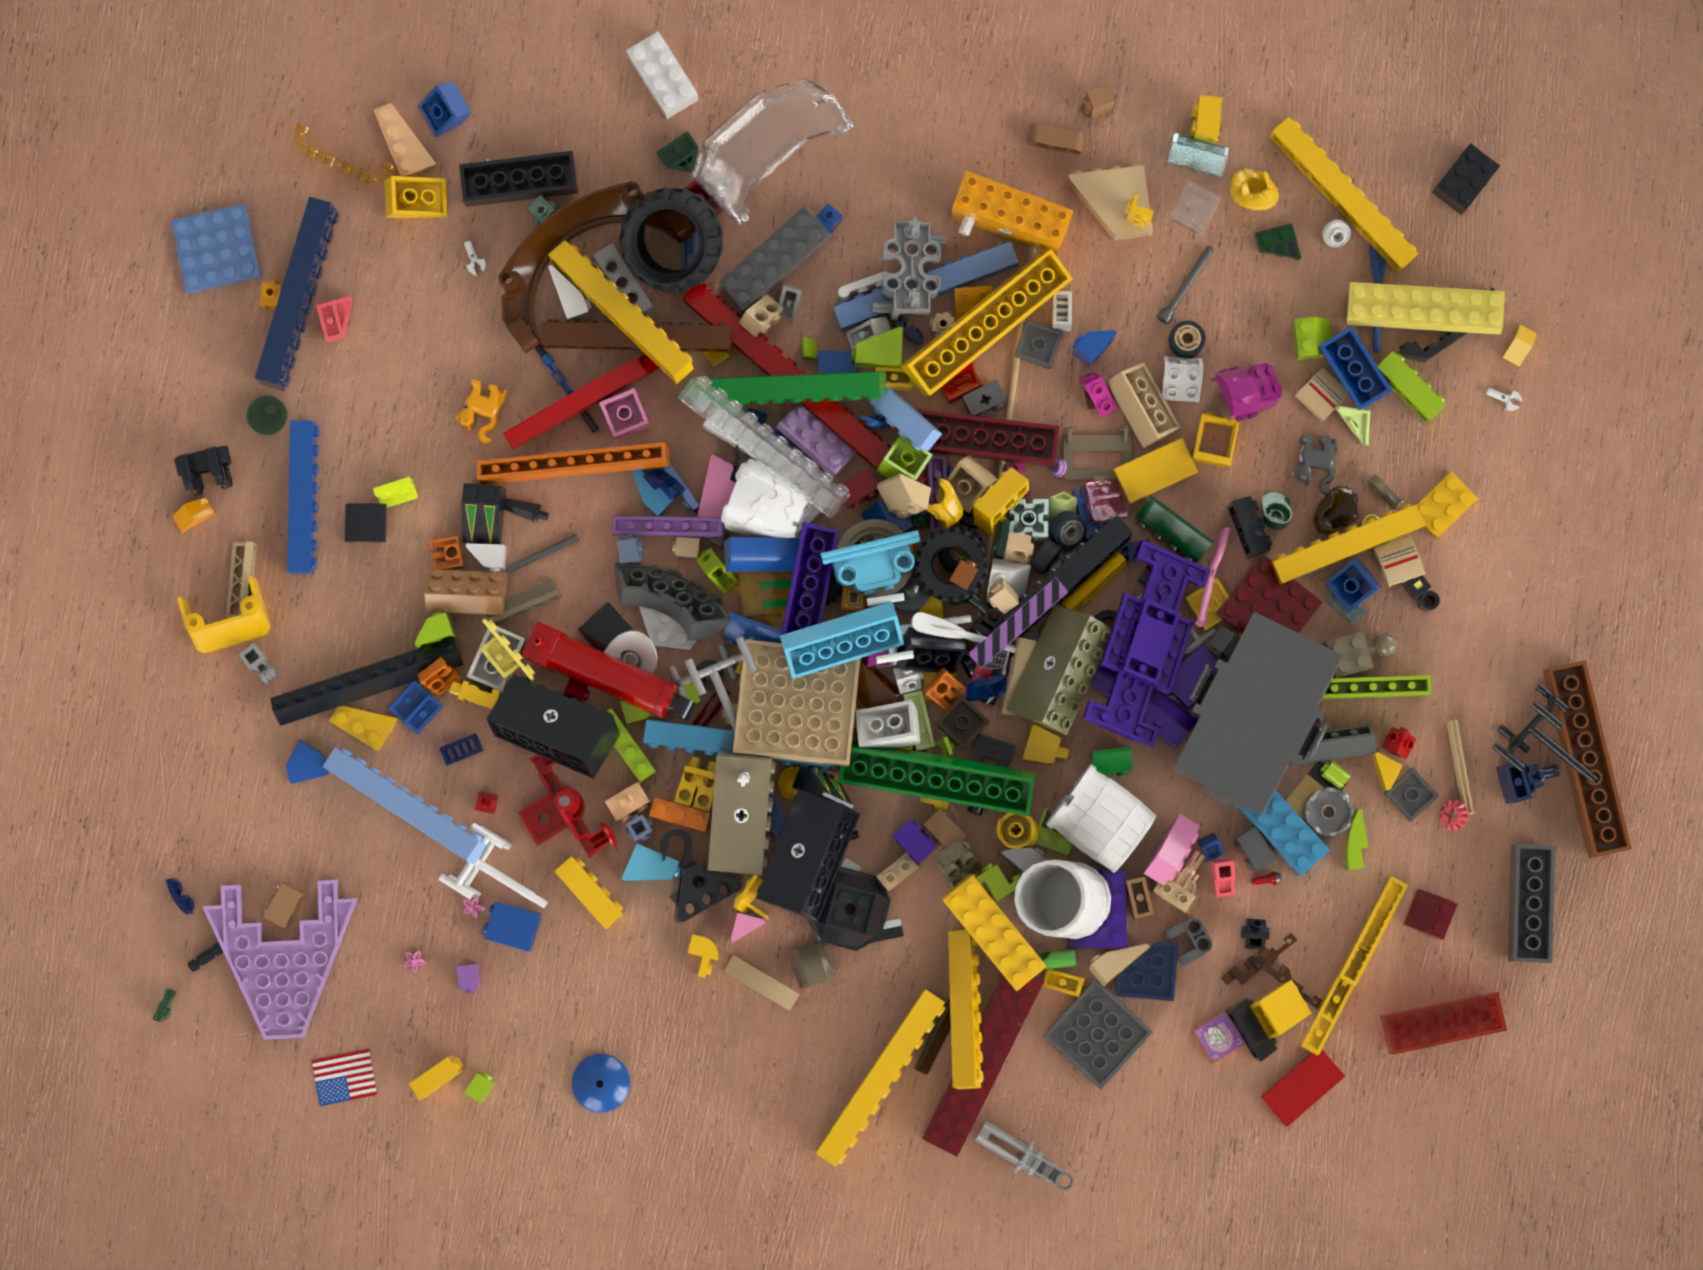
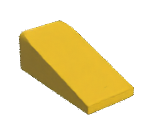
M1046 969L1045 982L1042 987L1079 997L1083 993L1086 979L1057 970Z

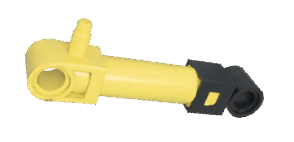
M1369 514L1360 521L1359 527L1365 525L1364 521L1371 518L1378 520L1380 518L1374 514ZM1394 540L1388 541V542L1383 543V544H1380V545H1378V546H1381V545H1384V544L1393 542ZM1423 575L1403 582L1402 586L1413 600L1418 598L1417 605L1422 611L1429 612L1438 607L1440 598L1436 592L1427 591L1431 588V585ZM1425 597H1430L1432 599V606H1427L1425 604Z

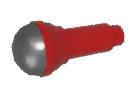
M1272 872L1268 876L1255 877L1251 879L1252 885L1266 883L1277 885L1281 882V875L1278 872Z

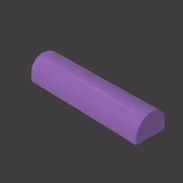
M932 456L927 463V486L931 488L930 505L938 503L935 498L939 489L937 480L939 478L947 480L946 456ZM928 512L929 533L943 530L940 520Z

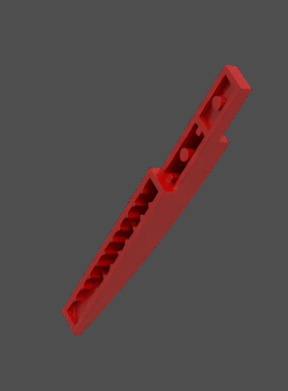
M646 354L639 358L636 357L507 430L503 435L511 449L514 450L596 406L599 402L609 399L613 394L661 368Z

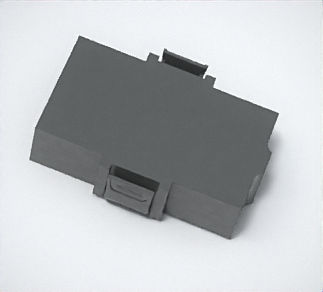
M1254 612L1228 663L1218 659L1215 665L1216 676L1212 674V669L1209 668L1210 665L1206 664L1192 691V695L1189 696L1194 705L1192 718L1198 720L1174 766L1175 774L1202 787L1207 797L1215 798L1223 805L1233 803L1263 817L1288 765L1298 769L1301 760L1307 761L1308 758L1312 759L1329 724H1321L1325 711L1318 707L1341 663L1343 655Z

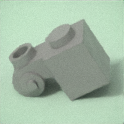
M253 643L239 654V657L251 671L259 673L258 679L263 683L268 684L270 680L272 681L273 678L277 677L276 668L267 663L269 658L257 644Z

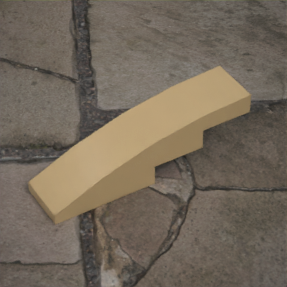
M1017 638L1014 657H1011L1009 674L1004 681L999 714L1019 717L1007 710V707L1037 641Z
M735 955L731 957L723 971L789 1011L800 995Z

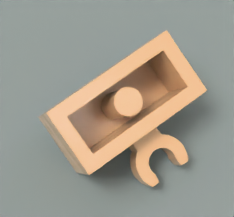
M639 782L605 801L617 822L621 820L622 823L632 817L631 814L635 811L641 813L649 808L647 804L651 803Z

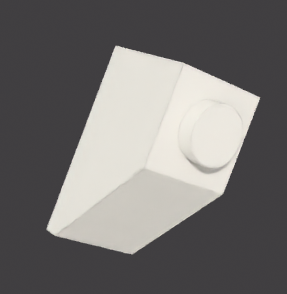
M887 317L873 318L846 332L851 349H856L857 343L890 331L891 328Z
M466 543V548L486 569H489V572L500 573V570L506 569L507 547L505 545Z

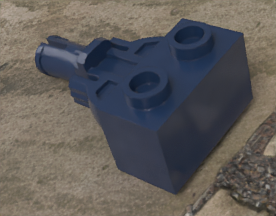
M1510 763L1496 766L1505 803L1510 804L1531 799V794L1537 788L1544 786V783L1536 784V782L1560 775L1559 771L1550 773L1559 769L1558 766L1555 764L1532 771V769L1539 768V765L1530 766L1523 763L1525 768L1521 772Z

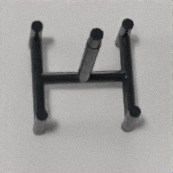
M1540 683L1535 689L1548 699L1546 705L1543 707L1537 701H1533L1530 707L1538 712V714L1517 736L1502 724L1498 731L1509 739L1507 750L1497 742L1491 748L1521 772L1525 765L1515 758L1513 754L1517 747L1525 753L1531 749L1523 740L1532 733V735L1577 772L1594 783L1598 778L1536 727L1545 718L1560 730L1564 723L1552 714L1554 705L1564 713L1569 708L1568 705Z

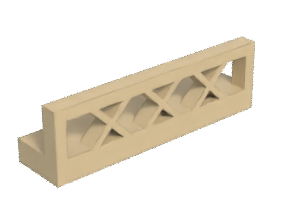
M233 542L226 618L241 615V601L245 597L252 595L248 576L254 577L257 544L254 542ZM238 547H245L243 559H240L237 555ZM242 564L243 573L239 579L235 574V569ZM240 583L241 593L237 598L233 593V589ZM238 602V615L231 614L232 606Z

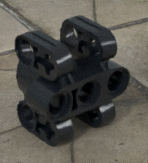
M214 446L206 448V450L178 455L174 458L177 475L182 477L186 491L191 490L194 496L203 495L204 484L201 474L211 472L216 485L221 486V489L226 490L233 487L229 469L232 460L228 446Z

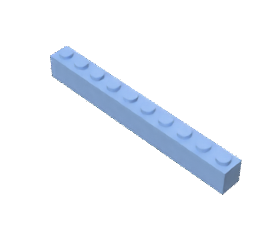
M337 748L333 749L323 768L465 861L475 865L487 844L481 841L483 837L475 832H472V834L468 833V828L459 822L457 825L452 822L453 818L445 813L440 815L437 813L439 809L429 803L426 806L423 804L424 799L416 794L413 796L409 795V789L402 785L397 787L394 785L395 780L388 776L383 778L380 776L381 771L373 766L369 769L366 767L367 762L361 758H352L353 753L343 748L342 751Z

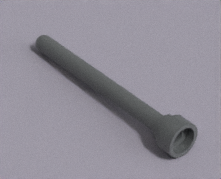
M1208 246L1167 308L1160 310L1156 316L1159 321L1166 325L1170 324L1174 315L1173 311L1213 253V247Z

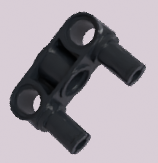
M974 594L968 603L979 610L982 616L974 623L969 632L988 637L1001 622L1003 613L997 607L994 608L990 602L987 603ZM997 611L1000 616L997 619H992L989 613ZM966 647L965 654L968 655L973 649Z

